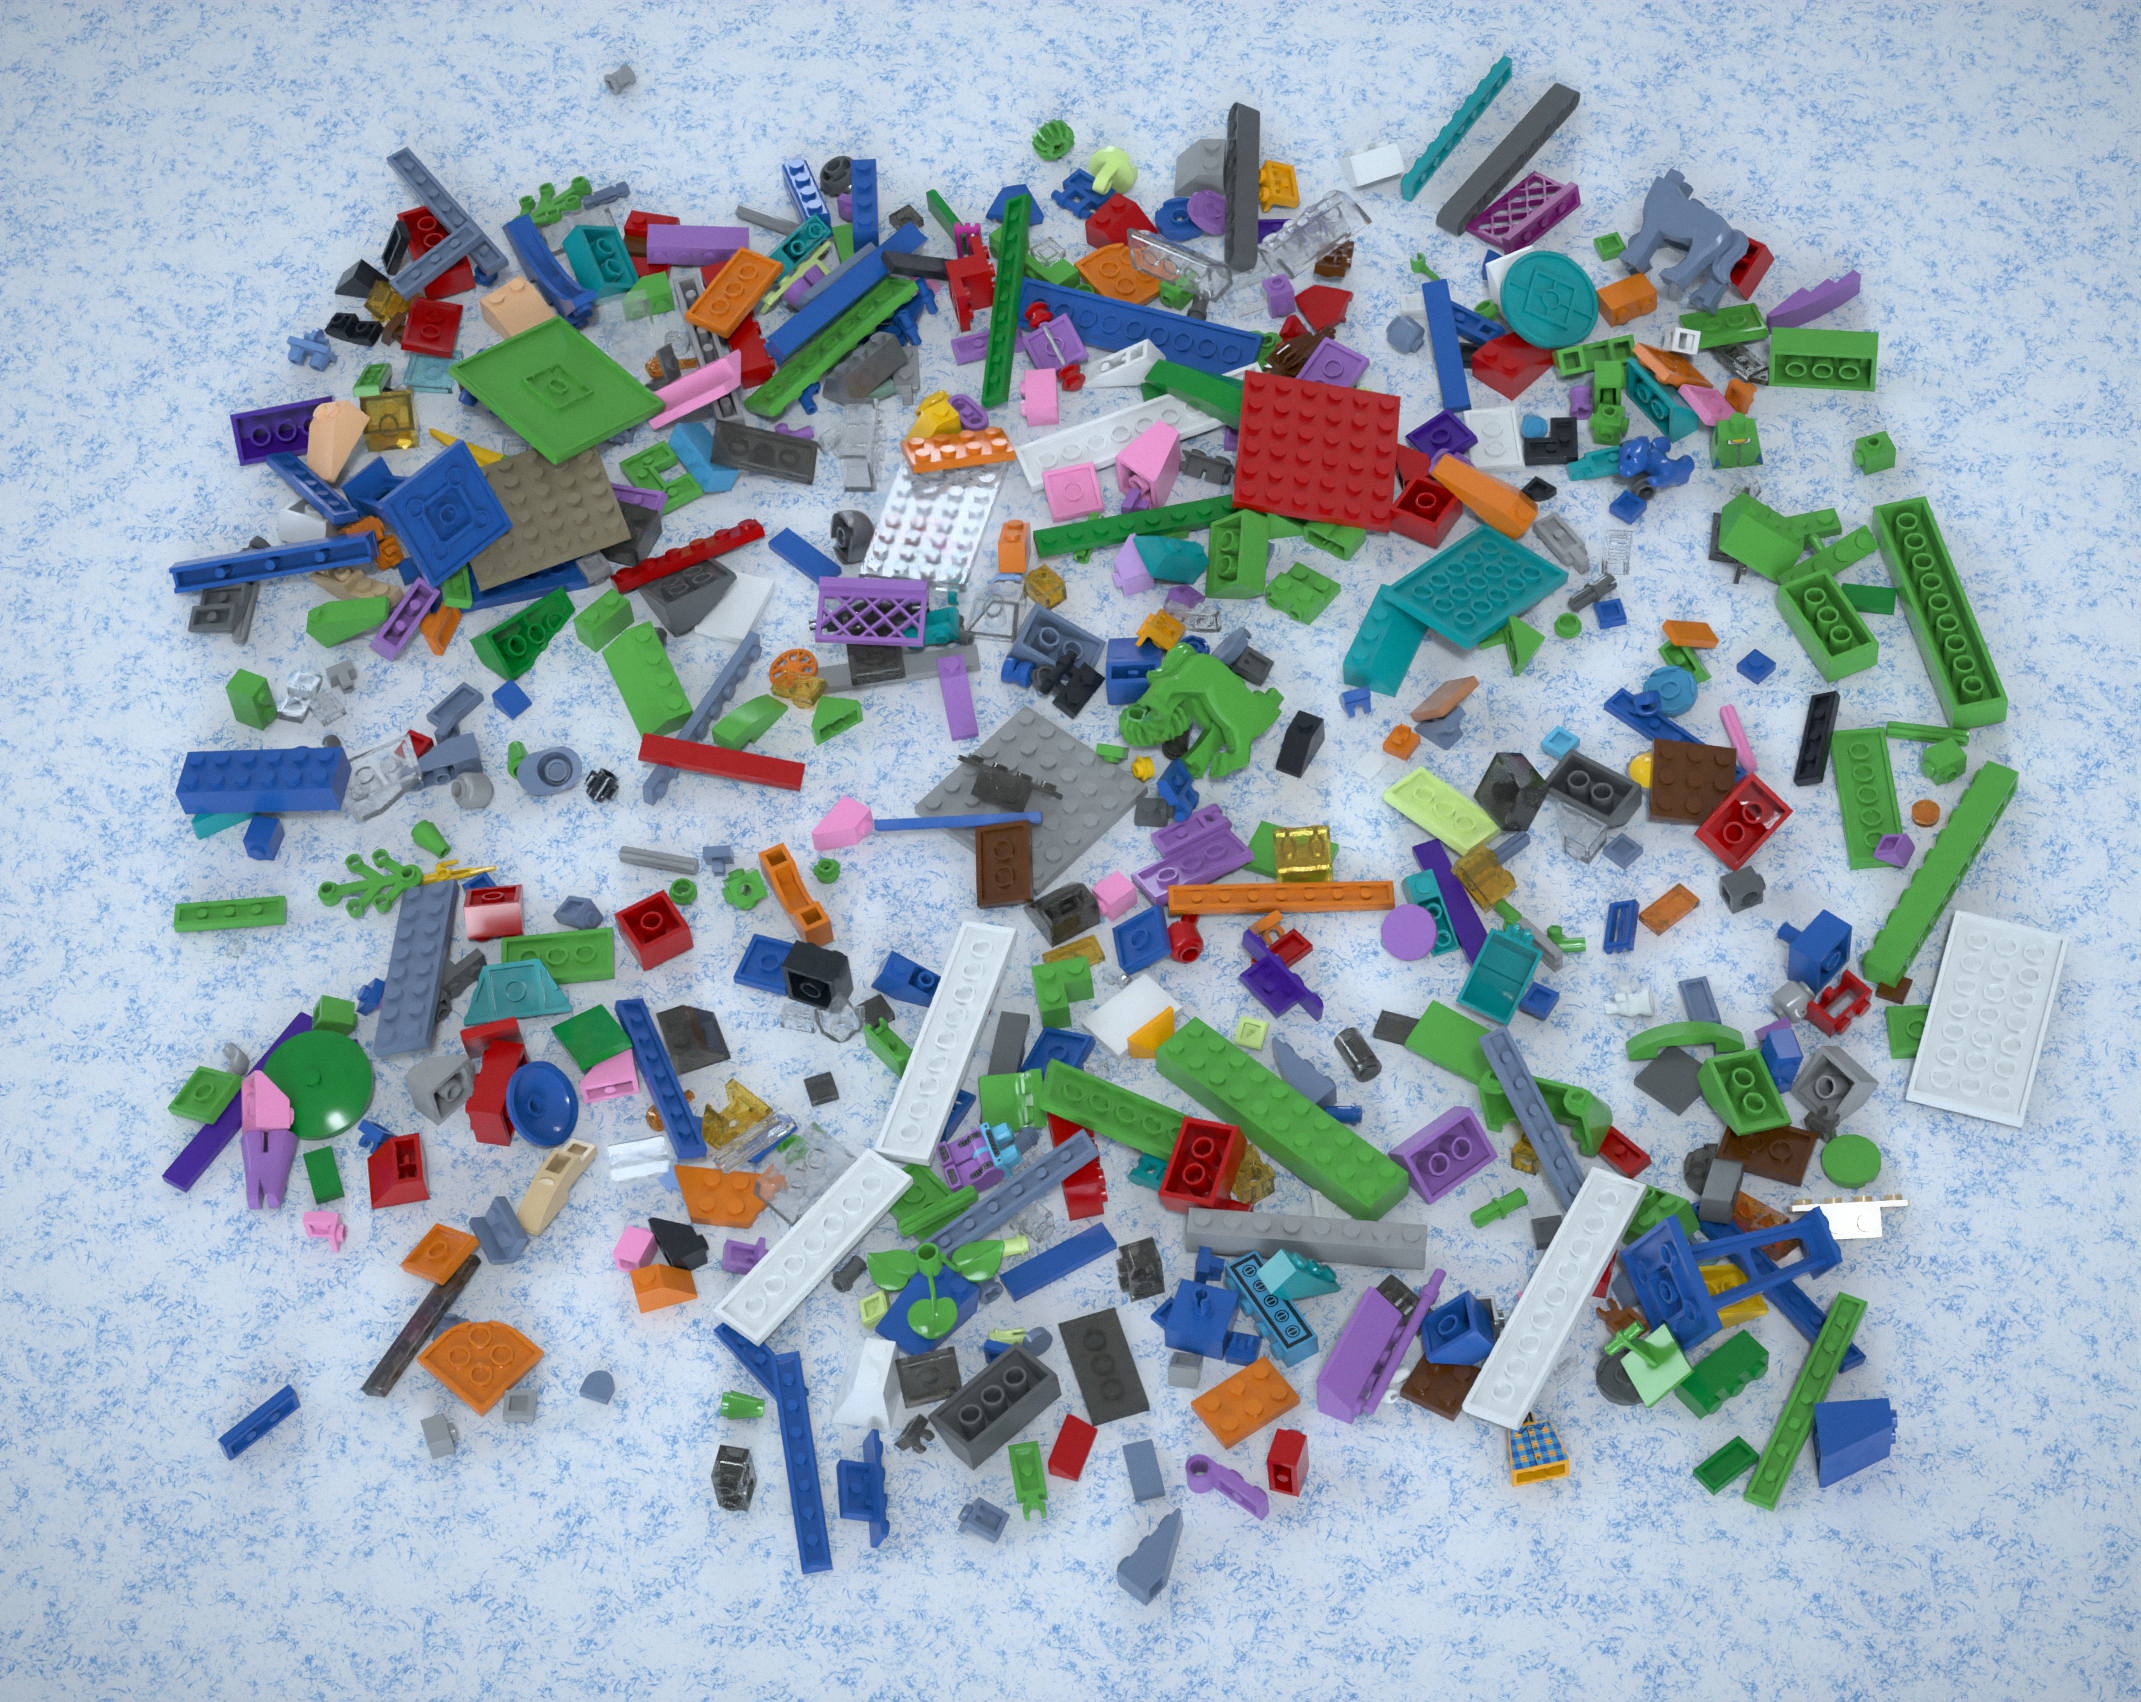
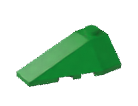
M562 586L486 629L469 641L482 664L505 680H513L531 669L536 658L547 648L549 641L555 633L560 631L576 609Z

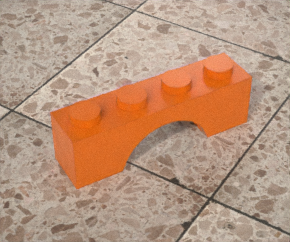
M784 843L758 853L762 874L801 940L805 943H814L819 947L833 941L830 919L819 901L814 902L801 880L795 861Z

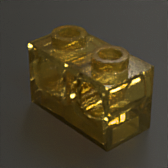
M1247 1143L1231 1191L1240 1202L1245 1204L1252 1202L1255 1204L1275 1192L1274 1179H1276V1175L1268 1163L1264 1164L1261 1161L1256 1147L1252 1143Z

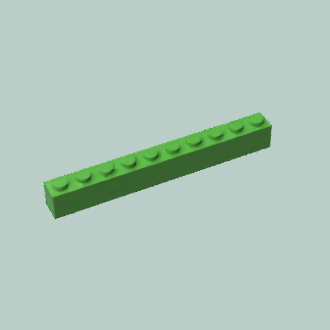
M1988 760L1982 770L1978 769L1976 771L1970 790L1965 789L1962 794L1959 808L1952 810L1948 819V826L1946 829L1942 828L1939 831L1935 847L1928 849L1924 858V865L1921 869L1917 868L1915 870L1910 888L1903 890L1899 899V906L1896 910L1892 909L1890 911L1884 930L1880 929L1877 932L1872 950L1865 952L1861 961V966L1864 967L1865 980L1878 985L1882 982L1896 988L1902 976H1905L2016 793L2019 772Z

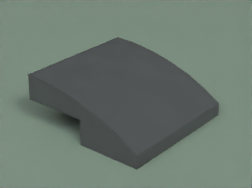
M238 583L203 589L200 606H192L188 631L201 632L234 629L245 613L253 587L248 583Z

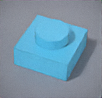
M1557 725L1541 742V749L1561 761L1570 749H1577L1580 745V738Z

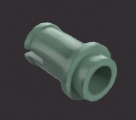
M889 378L880 383L865 396L866 404L872 403V405H875L876 401L893 394L895 395L896 389L892 380Z

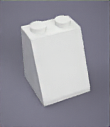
M866 1338L844 1369L832 1416V1423L891 1431L903 1383L896 1341Z

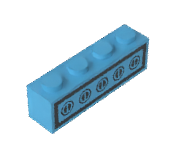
M1255 1250L1225 1266L1226 1279H1224V1284L1227 1290L1239 1293V1305L1246 1317L1251 1316L1255 1321L1254 1326L1257 1333L1262 1339L1266 1337L1269 1341L1270 1350L1276 1360L1281 1359L1286 1367L1290 1368L1319 1352L1318 1336L1292 1300L1286 1301L1274 1296L1266 1288L1256 1273L1266 1263Z

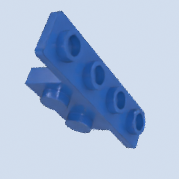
M872 1429L863 1441L864 1462L840 1459L836 1465L840 1518L869 1522L871 1548H878L883 1539L888 1537L890 1523L889 1520H886L885 1512L888 1497L884 1493L883 1487L885 1468L882 1467L881 1463L883 1442L880 1441L878 1429Z

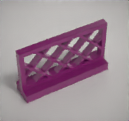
M1534 171L1468 223L1466 231L1503 249L1504 255L1532 245L1581 205L1578 185L1571 181L1564 185ZM1535 181L1543 184V186L1529 188ZM1556 192L1553 196H1547V193ZM1544 194V197L1529 199V195ZM1526 196L1525 200L1511 201L1515 197ZM1540 205L1537 209L1530 210L1531 206ZM1526 207V211L1512 213V209ZM1502 210H1508L1509 212L1506 214L1494 215L1496 212ZM1523 219L1517 224L1512 223V220ZM1509 221V225L1495 226L1497 222ZM1491 223V227L1478 228L1480 225ZM1505 233L1501 238L1495 236V234Z

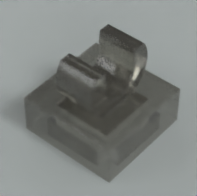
M1824 1105L1818 1110L1817 1114L1810 1110L1804 1118V1123L1807 1131L1818 1133V1139L1828 1144L1833 1138L1837 1137L1836 1127L1839 1126L1841 1119L1837 1113L1833 1119L1826 1120L1824 1117L1828 1113V1108Z
M921 1414L909 1420L894 1445L902 1451L912 1446L916 1453H924L927 1448L921 1444L920 1437L925 1438L929 1442L935 1437L931 1430L924 1429L929 1420Z

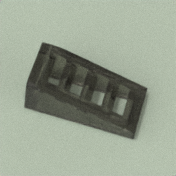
M1390 1274L1376 1290L1403 1314V1327H1406L1420 1299L1402 1281ZM1401 1298L1403 1301L1396 1306L1395 1303ZM1412 1306L1413 1309L1405 1315L1404 1312ZM1430 1307L1426 1315L1433 1311ZM1420 1326L1415 1334L1417 1337L1422 1334Z

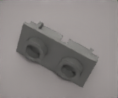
M1182 449L1186 460L1180 462L1179 471H1183L1184 475L1201 479L1203 471L1206 470V481L1219 485L1230 483L1231 474L1229 472L1235 474V468L1229 459L1223 456L1212 458L1206 456L1205 452L1198 449H1192L1191 451Z

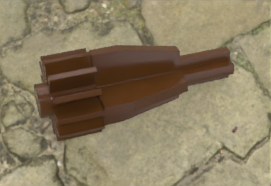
M1327 325L1315 335L1308 332L1287 340L1265 358L1267 364L1264 366V369L1270 370L1269 374L1295 378L1325 336L1332 340L1336 338L1334 335L1336 330L1334 328L1330 329L1329 325Z

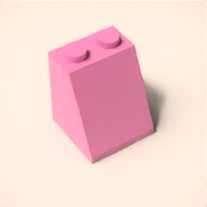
M1161 420L1157 421L1116 455L1119 491L1127 496L1131 487L1141 490L1142 499L1150 502L1148 509L1164 507L1180 473L1181 452L1179 432L1173 426H1168Z

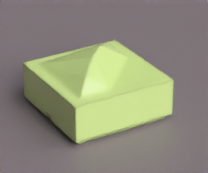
M1240 1016L1233 1043L1262 1052L1270 1024L1265 1021Z
M883 1289L858 1301L863 1326L868 1330L876 1327L890 1309L889 1293Z

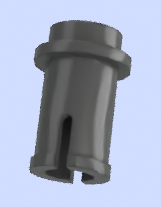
M854 1255L840 1272L836 1271L833 1274V1279L831 1280L833 1287L842 1293L850 1291L853 1287L852 1283L867 1270L865 1261L859 1256Z

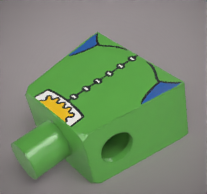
M1736 412L1731 414L1730 420H1721L1716 423L1709 446L1713 470L1763 465L1755 419L1746 418L1743 413Z

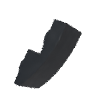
M335 313L324 331L327 335L357 345L373 346L384 327L380 321H360L356 313Z

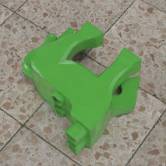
M1180 642L1168 650L1159 668L1154 671H1148L1146 677L1150 687L1138 700L1142 707L1145 705L1151 707L1149 714L1139 725L1155 742L1168 739L1171 732L1170 721L1172 713L1178 703L1183 701L1187 711L1203 731L1192 747L1180 758L1193 779L1203 778L1211 761L1209 777L1213 779L1225 776L1231 771L1249 765L1253 738L1265 732L1280 716L1282 711L1278 707L1284 700V697L1274 687L1268 688L1265 694L1260 690H1255L1252 693L1245 686V681L1240 676L1235 675L1215 656L1197 653L1188 643ZM1223 745H1227L1226 753H1216Z

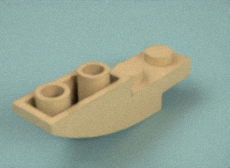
M353 566L313 571L309 575L311 580L340 600L387 596L390 598V610L404 596L400 587L367 578L361 569Z
M571 1138L562 1150L558 1148L553 1149L532 1180L518 1209L516 1217L524 1232L539 1236L569 1200L568 1189L598 1154L596 1145Z

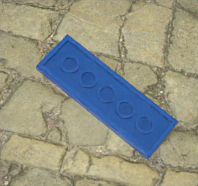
M583 556L481 592L472 566L467 565L472 605L470 609H458L461 613L541 598L562 586L565 592L589 588L588 582L576 565V560ZM441 584L436 587L440 594L430 606L431 613L437 614L443 602Z

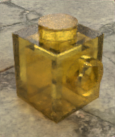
M1043 564L1036 570H1032L1024 577L1026 595L1035 603L1052 610L1067 599L1065 581L1046 564Z

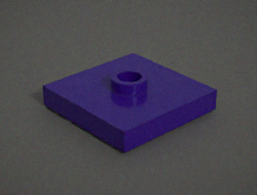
M1448 408L1405 436L1406 442L1414 450L1427 454L1430 462L1440 449H1450L1447 453L1452 455L1456 452L1462 454L1478 443L1477 436Z

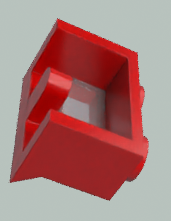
M1846 969L1842 974L1840 985L1835 989L1828 986L1822 993L1821 1001L1818 1004L1813 1000L1807 1004V1014L1804 1020L1812 1021L1830 1038L1836 1032L1843 1034L1850 1027L1851 1019L1854 1016L1862 1017L1870 1009V999L1873 991Z

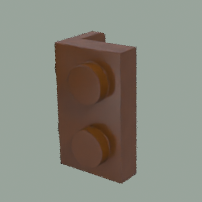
M1345 231L1344 244L1318 242L1314 274H1320L1327 278L1333 276L1345 277L1346 268H1351L1354 241H1350V232Z

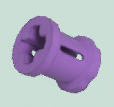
M1585 385L1572 387L1569 391V398L1572 401L1570 416L1577 417V420H1586L1593 413V407L1590 404L1592 390Z

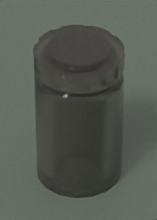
M1347 1028L1335 1037L1334 1046L1359 1082L1370 1081L1381 1072L1382 1064L1357 1028Z

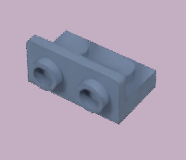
M496 1196L485 1217H471L469 1225L489 1263L516 1262L528 1237L506 1196Z

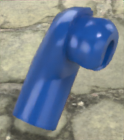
M818 381L807 386L803 390V394L798 398L807 415L816 413L818 409L812 399L813 394H818V390L821 389Z

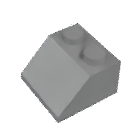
M1200 139L1177 157L1174 197H1191L1193 193L1201 192L1202 190H1210L1225 196L1227 160L1225 139Z
M1821 1046L1790 1092L1825 1125L1833 1128L1861 1108L1879 1082L1839 1046Z
M466 1054L426 1057L419 1064L414 1065L405 1075L415 1109L437 1126L462 1106L468 1097H472L474 1091L475 1073L470 1057Z

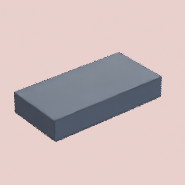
M463 682L426 715L427 720L438 728L448 713L456 716L459 723L484 701L483 694Z
M1702 976L1678 981V989L1689 1021L1711 1022L1722 1025L1707 977Z
M1152 1439L1122 1445L1135 1502L1165 1496V1489Z

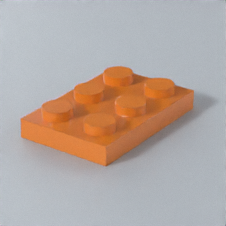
M1640 342L1632 350L1639 357L1638 362L1647 369H1652L1655 372L1654 377L1664 385L1671 383L1678 389L1682 384L1706 388L1714 387L1680 354Z
M1264 1355L1193 1400L1191 1408L1225 1450H1228L1300 1404V1397Z

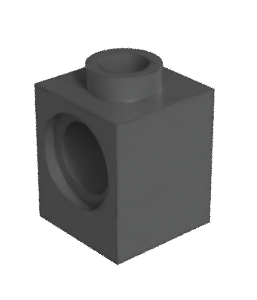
M1751 865L1720 877L1719 894L1732 914L1763 903V891L1766 889L1763 877L1760 874H1756Z

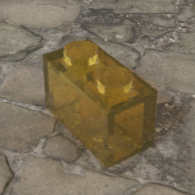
M1480 843L1458 859L1450 870L1485 914L1492 910L1500 900L1510 897L1517 888L1513 875L1508 870L1503 869L1498 863L1496 854L1490 848H1486L1483 843Z

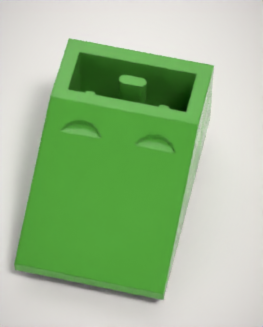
M1647 1185L1648 1192L1621 1241L1629 1246L1663 1219L1675 1214L1679 1219L1686 1239H1688L1691 1233L1694 1234L1700 1228V1225L1689 1200Z

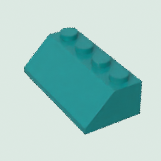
M1381 584L1344 659V684L1358 688L1368 686L1370 691L1396 697L1429 626L1384 599V590L1389 585Z

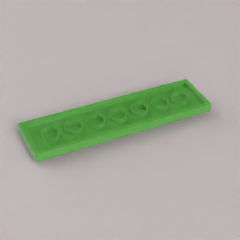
M887 276L742 403L745 409L749 412L770 417L782 413L785 406L791 400L799 398L807 386L817 382L821 378V374L828 368L837 365L840 361L839 358L846 352L855 349L858 346V342L863 337L872 334L879 323L890 318L894 314L895 309L901 304L910 301L913 297L912 295L919 289L913 280Z

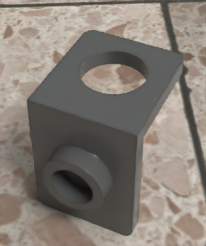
M666 344L656 351L663 376L656 377L646 383V388L669 384L682 376L678 359L674 354L671 344Z
M1495 1295L1476 1297L1489 1310L1495 1341L1497 1342L1500 1337V1328L1505 1327L1503 1310H1497Z

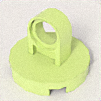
M1113 146L1096 150L1089 161V171L1095 177L1092 190L1102 195H1106L1110 188L1116 190L1117 193L1128 191L1138 178L1137 167L1133 168L1129 161L1131 157L1123 150Z

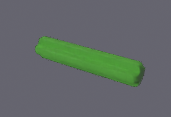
M1888 721L1886 727V736L1892 738L1939 743L1952 737L1960 746H1967L1969 743L1970 733L1966 729Z
M968 1185L898 1221V1230L903 1237H907L979 1199L978 1193L973 1185Z

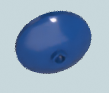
M544 1061L524 1064L511 1076L506 1091V1106L509 1118L516 1131L526 1141L540 1147H550L565 1141L573 1132L578 1118L577 1097L568 1077L559 1068Z

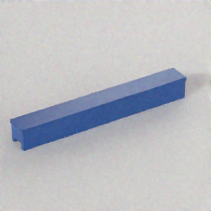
M909 221L768 336L767 339L769 341L763 348L781 366L853 307L887 276L892 275L880 258L884 250L916 255L923 249L928 238Z
M370 530L175 562L168 569L169 573L173 575L175 583L174 593L177 594L372 562L380 556L375 531Z

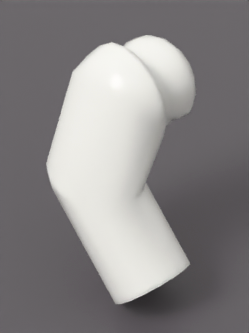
M1405 1365L1398 1367L1381 1399L1382 1403L1393 1404L1397 1401L1398 1396L1395 1395L1397 1393L1396 1385L1407 1380L1410 1376V1372Z

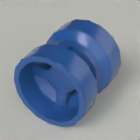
M1008 656L1002 666L1001 681L1009 684L1015 682L1020 687L1030 688L1033 683L1031 673L1036 669V663L1027 660L1021 662L1016 657Z

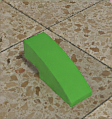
M768 694L756 697L734 709L711 729L714 743L722 748L737 751L748 741L754 744L788 710V706Z

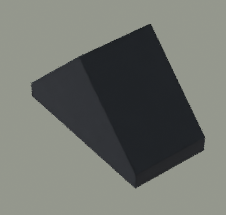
M361 259L343 272L335 289V294L383 301L390 286V279Z

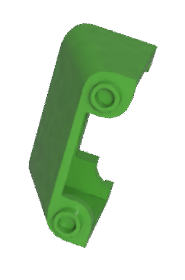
M1488 1070L1478 1085L1479 1096L1487 1129L1501 1133L1503 1125L1508 1122L1514 1121L1517 1125L1521 1123L1494 1070ZM1532 1076L1555 1122L1575 1126L1573 1137L1581 1141L1582 1154L1596 1157L1613 1122L1611 1107L1584 1088Z

